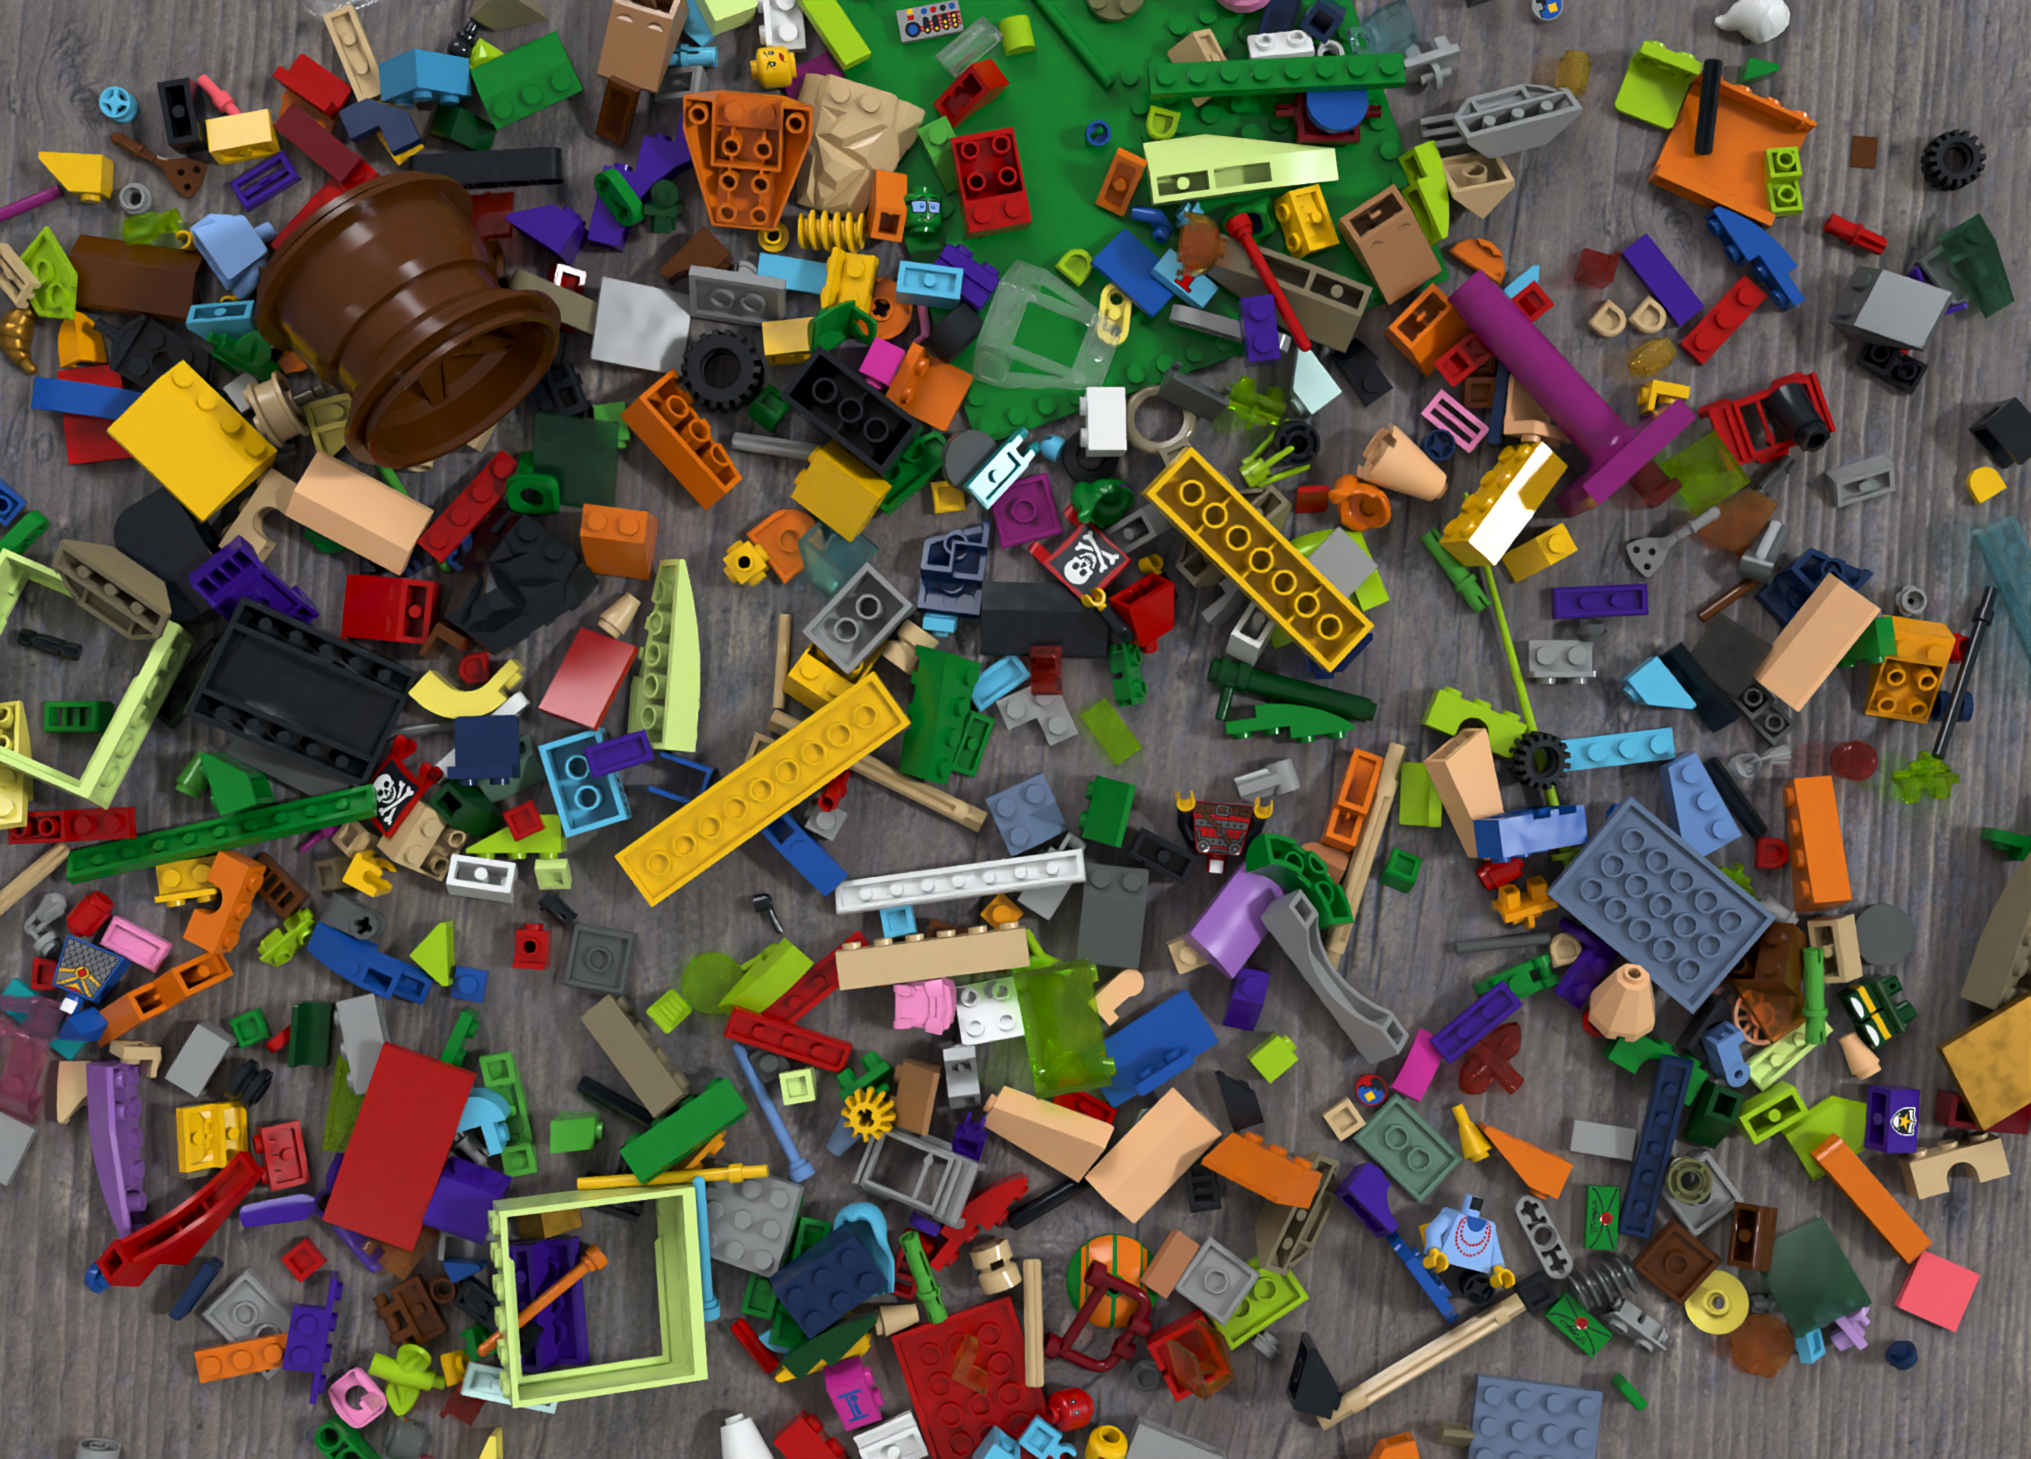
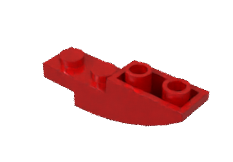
M110 807L107 810L103 808L32 811L27 814V826L8 829L9 845L137 838L135 807Z
M1020 1172L1004 1177L971 1195L967 1199L961 1217L966 1219L965 1226L962 1229H955L942 1223L939 1232L946 1238L930 1257L929 1265L938 1272H940L944 1265L947 1268L951 1267L960 1255L957 1249L964 1241L970 1243L980 1229L977 1227L978 1223L988 1231L994 1224L997 1227L1000 1226L1009 1214V1211L1006 1210L1013 1200L1019 1202L1028 1191L1029 1187L1026 1185L1028 1175Z

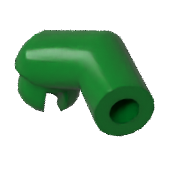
M307 528L303 534L307 540L324 554L343 553L348 549L310 528Z

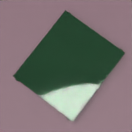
M542 411L536 412L534 473L552 475L557 479L560 505L583 508L584 504L615 507L619 422L545 413ZM533 489V501L543 503L545 499L542 493Z
M1823 1217L1817 1218L1807 1225L1774 1239L1771 1272L1759 1271L1796 1338H1802L1818 1328L1861 1308H1867L1872 1304Z

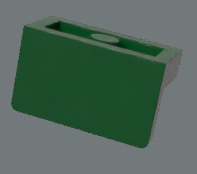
M302 1000L292 1005L288 1067L330 1065L335 1002Z

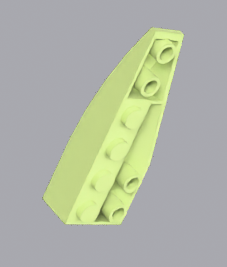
M1209 134L1143 143L1144 159L1148 161L1146 174L1151 207L1339 180L1335 148Z

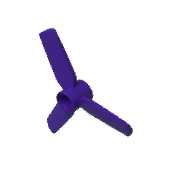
M356 1120L351 1122L326 1174V1187L322 1188L316 1196L300 1193L244 1205L240 1209L242 1226L252 1227L306 1220L315 1213L323 1218L325 1209L320 1205V1198L332 1192ZM332 1224L333 1230L370 1272L375 1273L388 1263V1258L374 1238Z

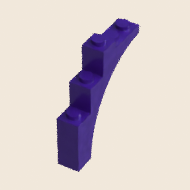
M683 109L675 142H672L671 137L659 133H654L653 137L643 136L635 172L632 171V167L621 163H614L613 167L607 165L603 167V171L612 168L617 170L638 196L643 207L651 199V189L656 182L663 179L672 180L677 175L694 167L682 128ZM597 194L587 240L593 246L623 252L632 226L624 227Z

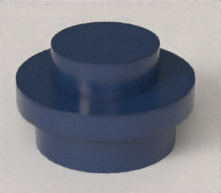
M1896 1341L1889 1346L1885 1358L1889 1365L1896 1369L1907 1370L1917 1363V1348L1911 1341Z

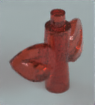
M1509 1022L1498 1026L1488 1035L1487 1042L1481 1039L1465 1052L1471 1059L1466 1061L1459 1071L1458 1082L1461 1092L1468 1095L1482 1094L1491 1086L1493 1078L1509 1095L1519 1089L1524 1082V1078L1509 1062L1519 1053L1521 1048L1522 1033L1521 1027L1517 1022Z

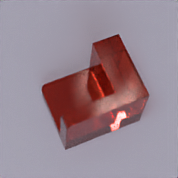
M1584 248L1581 252L1573 280L1604 289L1613 282L1621 252L1613 251L1608 255Z
M1654 461L1647 463L1628 480L1650 509L1660 506L1684 487L1677 477L1668 479Z
M1030 646L1031 694L1063 695L1062 646Z
M461 1382L440 1412L439 1417L445 1419L450 1413L471 1426L487 1400L462 1395L460 1392L463 1382Z

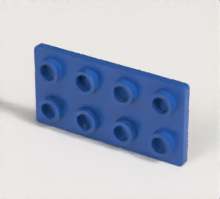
M1183 989L1082 1053L1081 1059L1110 1105L1116 1108L1138 1093L1143 1097L1195 1064L1193 1058L1217 1044L1218 1039L1188 991Z

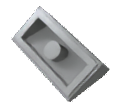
M1879 455L1825 472L1826 482L1835 508L1896 491L1894 463L1885 455Z

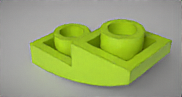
M1797 146L1771 148L1764 151L1767 211L1775 214L1776 217L1797 216L1803 211L1799 186L1802 170Z

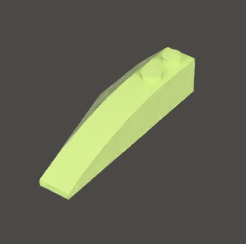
M660 560L651 597L655 607L650 616H647L644 629L649 630L646 645L645 647H640L637 658L642 660L639 676H633L631 683L627 734L645 729L652 750L695 752L698 737V712L700 708V650L693 593L685 560Z

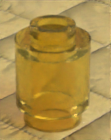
M1580 50L1565 51L1564 57L1560 58L1554 88L1567 87L1576 99H1578V96L1585 95L1591 69L1590 55Z
M1656 337L1630 351L1627 366L1635 377L1639 376L1642 379H1647L1670 366L1672 360L1677 358V351L1668 337Z

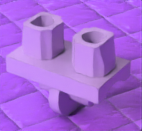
M1829 1288L1822 1292V1302L1811 1310L1812 1318L1821 1328H1824L1833 1321L1840 1326L1830 1332V1338L1836 1347L1843 1351L1853 1345H1856L1859 1350L1868 1346V1343L1863 1338L1866 1332L1861 1327V1325L1865 1327L1870 1323V1320L1866 1317L1870 1306L1865 1300L1854 1302L1850 1297H1846L1841 1303Z

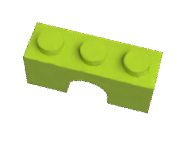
M1445 686L1444 690L1435 689L1433 691L1420 725L1447 736H1455L1459 725L1464 720L1472 718L1480 724L1481 728L1486 729L1492 754L1506 760L1507 758H1513L1514 754L1510 753L1509 749L1510 747L1517 748L1514 741L1517 738H1523L1522 734L1525 733L1528 726L1519 722L1521 716L1507 710H1503L1502 714L1490 710L1492 704L1474 698L1473 702L1461 698L1463 694L1461 691Z

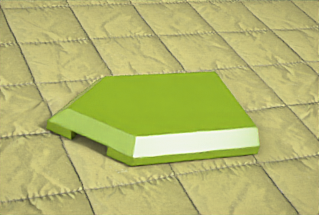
M45 226L19 257L42 284L39 289H33L36 295L33 299L28 300L39 317L74 320L78 274L50 227Z
M1830 1095L1808 1109L1810 1114L1780 1131L1812 1182L1824 1176L1825 1173L1811 1158L1809 1153L1830 1134L1835 1133L1855 1155L1866 1149L1864 1148L1867 1103Z

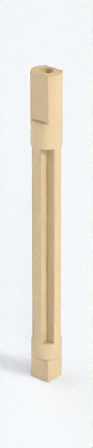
M775 709L767 729L783 736L802 721ZM868 754L849 767V769L976 832H979L988 814L909 774L899 772L898 769Z
M1393 742L1389 744L1371 804L1363 820L1342 886L1351 908L1353 920H1355L1408 749ZM1353 923L1328 930L1323 947L1336 971L1341 955L1344 954Z
M1515 1293L1505 1300L1495 1303L1346 1392L1341 1397L1339 1409L1337 1411L1333 1410L1331 1420L1316 1416L1321 1427L1325 1431L1351 1414H1356L1510 1322L1512 1318L1526 1311L1523 1302Z

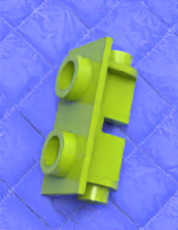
M307 907L303 910L298 909L283 922L288 931L286 934H284L281 928L277 927L267 937L260 941L261 945L257 948L262 955L259 959L275 967H279L291 960L293 954L308 944L318 923L312 920L315 917L313 912Z

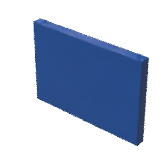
M1126 228L1090 263L1093 268L1151 319L1175 295V293L1150 274L1160 259Z

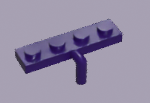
M1564 918L1560 921L1559 928L1586 945L1558 984L1554 993L1580 1010L1618 955V952L1595 933L1592 934L1580 925Z

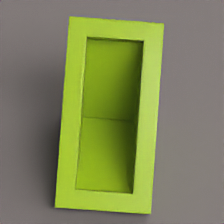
M453 920L440 922L409 955L441 986L452 985L455 976Z

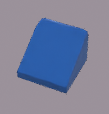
M449 1256L443 1261V1266L451 1282L455 1284L480 1272L486 1266L487 1261Z

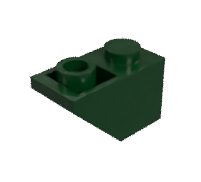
M457 780L448 781L428 802L450 826L485 839L504 820L502 812L476 786H458Z
M1705 1079L1683 1138L1715 1149L1735 1125L1745 1095Z

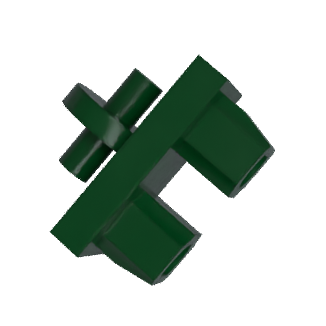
M663 179L653 185L651 189L652 200L644 205V215H651V232L670 234L672 230H676L677 216L684 212L685 202H677L679 189L676 184L671 180Z

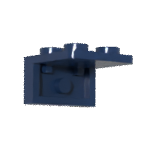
M460 716L455 719V766L447 767L448 780H457L458 786H478L477 780L490 779V785H509V779L521 778L519 718L517 716Z

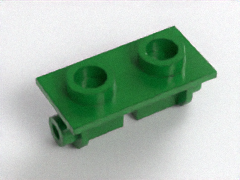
M1130 642L1109 645L1110 652H1107L1111 674L1122 672L1123 676L1121 679L1112 680L1115 701H1119L1120 707L1146 703L1147 685L1145 680L1141 678L1139 666L1142 663V656L1139 648Z

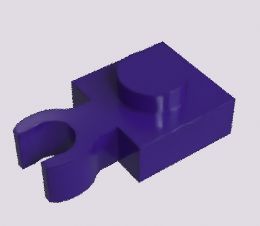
M969 1111L966 1114L964 1123H958L951 1144L952 1151L979 1162L988 1132L983 1131L986 1116L983 1115L980 1122H975L970 1118L972 1112Z

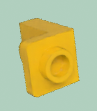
M1651 380L1639 390L1637 405L1641 406L1639 414L1648 415L1652 413L1656 399H1658V404L1664 406L1678 398L1682 401L1687 400L1690 386Z

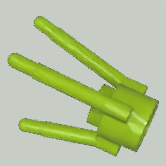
M1275 429L1251 455L1242 460L1244 465L1238 468L1249 488H1255L1256 486L1262 488L1263 485H1268L1309 470L1310 465L1295 467L1266 477L1271 474L1270 466L1294 450L1293 446H1288L1265 462L1262 458L1256 460L1272 443Z

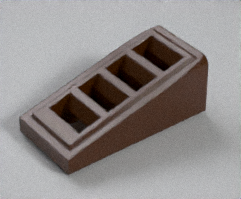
M265 852L257 861L267 865L270 869L263 875V884L257 892L285 920L291 917L312 895ZM275 874L278 878L267 888L264 884ZM283 883L286 887L276 896L273 892ZM292 892L294 896L285 905L282 900Z

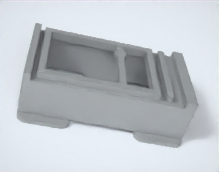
M892 1127L889 1133L883 1132V1137L880 1140H876L871 1136L853 1183L862 1185L863 1190L886 1200L893 1198L931 1214L936 1221L955 1229H962L966 1221L965 1218L961 1217L978 1170L985 1171L986 1164L952 1151V1145L949 1142L930 1134L928 1136L921 1135L919 1138ZM886 1136L929 1152L928 1156L924 1158V1167L913 1196L870 1179ZM936 1155L948 1160V1164L931 1205L917 1198L929 1166L934 1162L933 1156Z

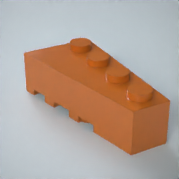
M672 368L619 416L707 511L742 479V476L721 443L714 442L710 434V429L712 428L705 418L702 420L699 418L691 405L695 401L688 391H682L676 381L679 376L675 369Z

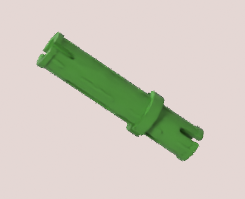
M1437 527L1422 536L1420 541L1424 543L1454 584L1453 590L1456 593L1460 592L1474 611L1473 613L1477 614L1492 602L1475 582L1476 576L1474 574L1470 575L1466 568L1438 543L1442 536Z
M1820 947L1803 948L1805 1000L1804 1006L1801 1009L1802 1015L1805 1016V1043L1813 1045L1825 1044V1016L1828 1015V1007H1825L1824 949Z
M906 1232L898 1240L916 1283L917 1298L924 1305L929 1323L937 1324L947 1319L948 1313L941 1299L940 1284L935 1282L918 1232Z

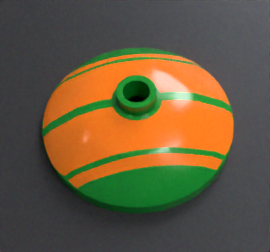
M1103 1234L1085 1242L1070 1260L1066 1274L1067 1293L1075 1310L1079 1312L1094 1288L1084 1283L1085 1273L1094 1259L1106 1264L1108 1273L1147 1292L1153 1307L1158 1294L1139 1281L1154 1258L1151 1252L1138 1240L1123 1234ZM1108 1288L1088 1322L1103 1328H1124L1131 1314L1136 1313L1139 1303L1131 1297Z

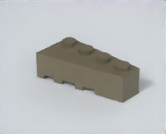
M608 994L581 1016L580 1019L653 1118H658L664 1114H667L669 1117L679 1110L677 1106L680 1102L692 1095L697 1098L700 1094L672 1062L665 1049L654 1040L648 1026L635 1017L632 1013L634 1008L624 996L619 997Z

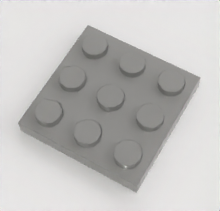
M718 1158L714 1160L713 1168L729 1167V1164L734 1163ZM772 1175L766 1178L744 1179V1182L730 1183L729 1180L709 1181L706 1190L710 1257L768 1278L782 1269L804 1186Z

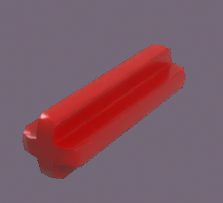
M744 1318L737 1319L730 1326V1332L765 1374L771 1373L778 1367L779 1360L759 1340L758 1335Z

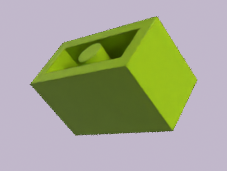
M1780 1081L1769 1087L1766 1091L1743 1102L1735 1125L1743 1139L1756 1145L1807 1116L1810 1112L1795 1086L1785 1081Z

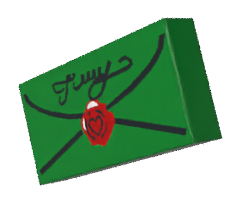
M1586 1184L1583 1247L1585 1249L1617 1250L1620 1187Z
M1565 1291L1543 1313L1591 1358L1613 1336Z

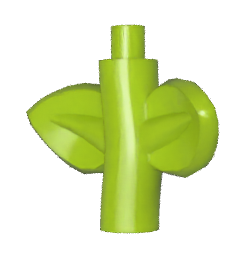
M403 1344L397 1351L396 1359L375 1352L368 1374L387 1381L384 1387L385 1396L391 1410L398 1418L406 1415L415 1405L420 1395V1390L429 1392L431 1387L444 1390L446 1384L445 1377L436 1375L437 1370L429 1368L432 1361L430 1354L424 1348L413 1344Z

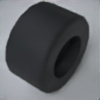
M962 303L938 324L927 338L926 344L946 364H949L959 357L978 337L985 327V322L967 304Z

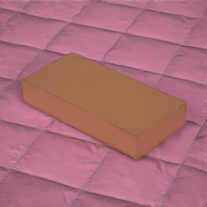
M1173 1227L1139 1281L1167 1299L1200 1248V1245Z

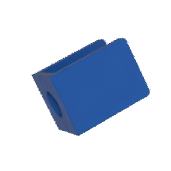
M660 751L659 756L707 772L699 795L711 787L717 771L716 767L670 751ZM655 784L649 785L647 791L685 804L694 799Z

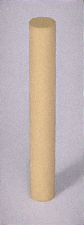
M779 614L773 708L785 709L786 692L781 689L788 675L792 615Z

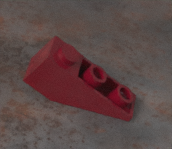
M1938 1089L1933 1120L1947 1126L1982 1131L1977 1129L1959 1092ZM2031 1103L1985 1131L2028 1135Z

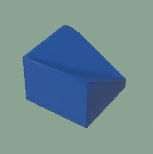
M90 1007L68 1017L58 1037L61 1040L98 1041L105 1031L108 1022L95 1007Z

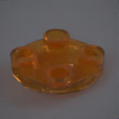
M1754 1314L1745 1318L1744 1322L1732 1332L1730 1337V1352L1735 1363L1744 1371L1753 1375H1761L1765 1378L1775 1376L1777 1371L1788 1363L1795 1346V1340L1790 1334L1788 1327L1778 1318L1768 1314Z

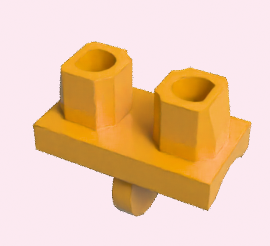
M1540 875L1528 878L1526 881L1527 890L1519 892V889L1511 884L1499 887L1498 899L1492 901V908L1494 911L1499 912L1505 923L1511 922L1513 925L1522 923L1523 927L1529 930L1535 927L1534 918L1542 916L1544 911L1558 907V903L1545 893L1549 887Z

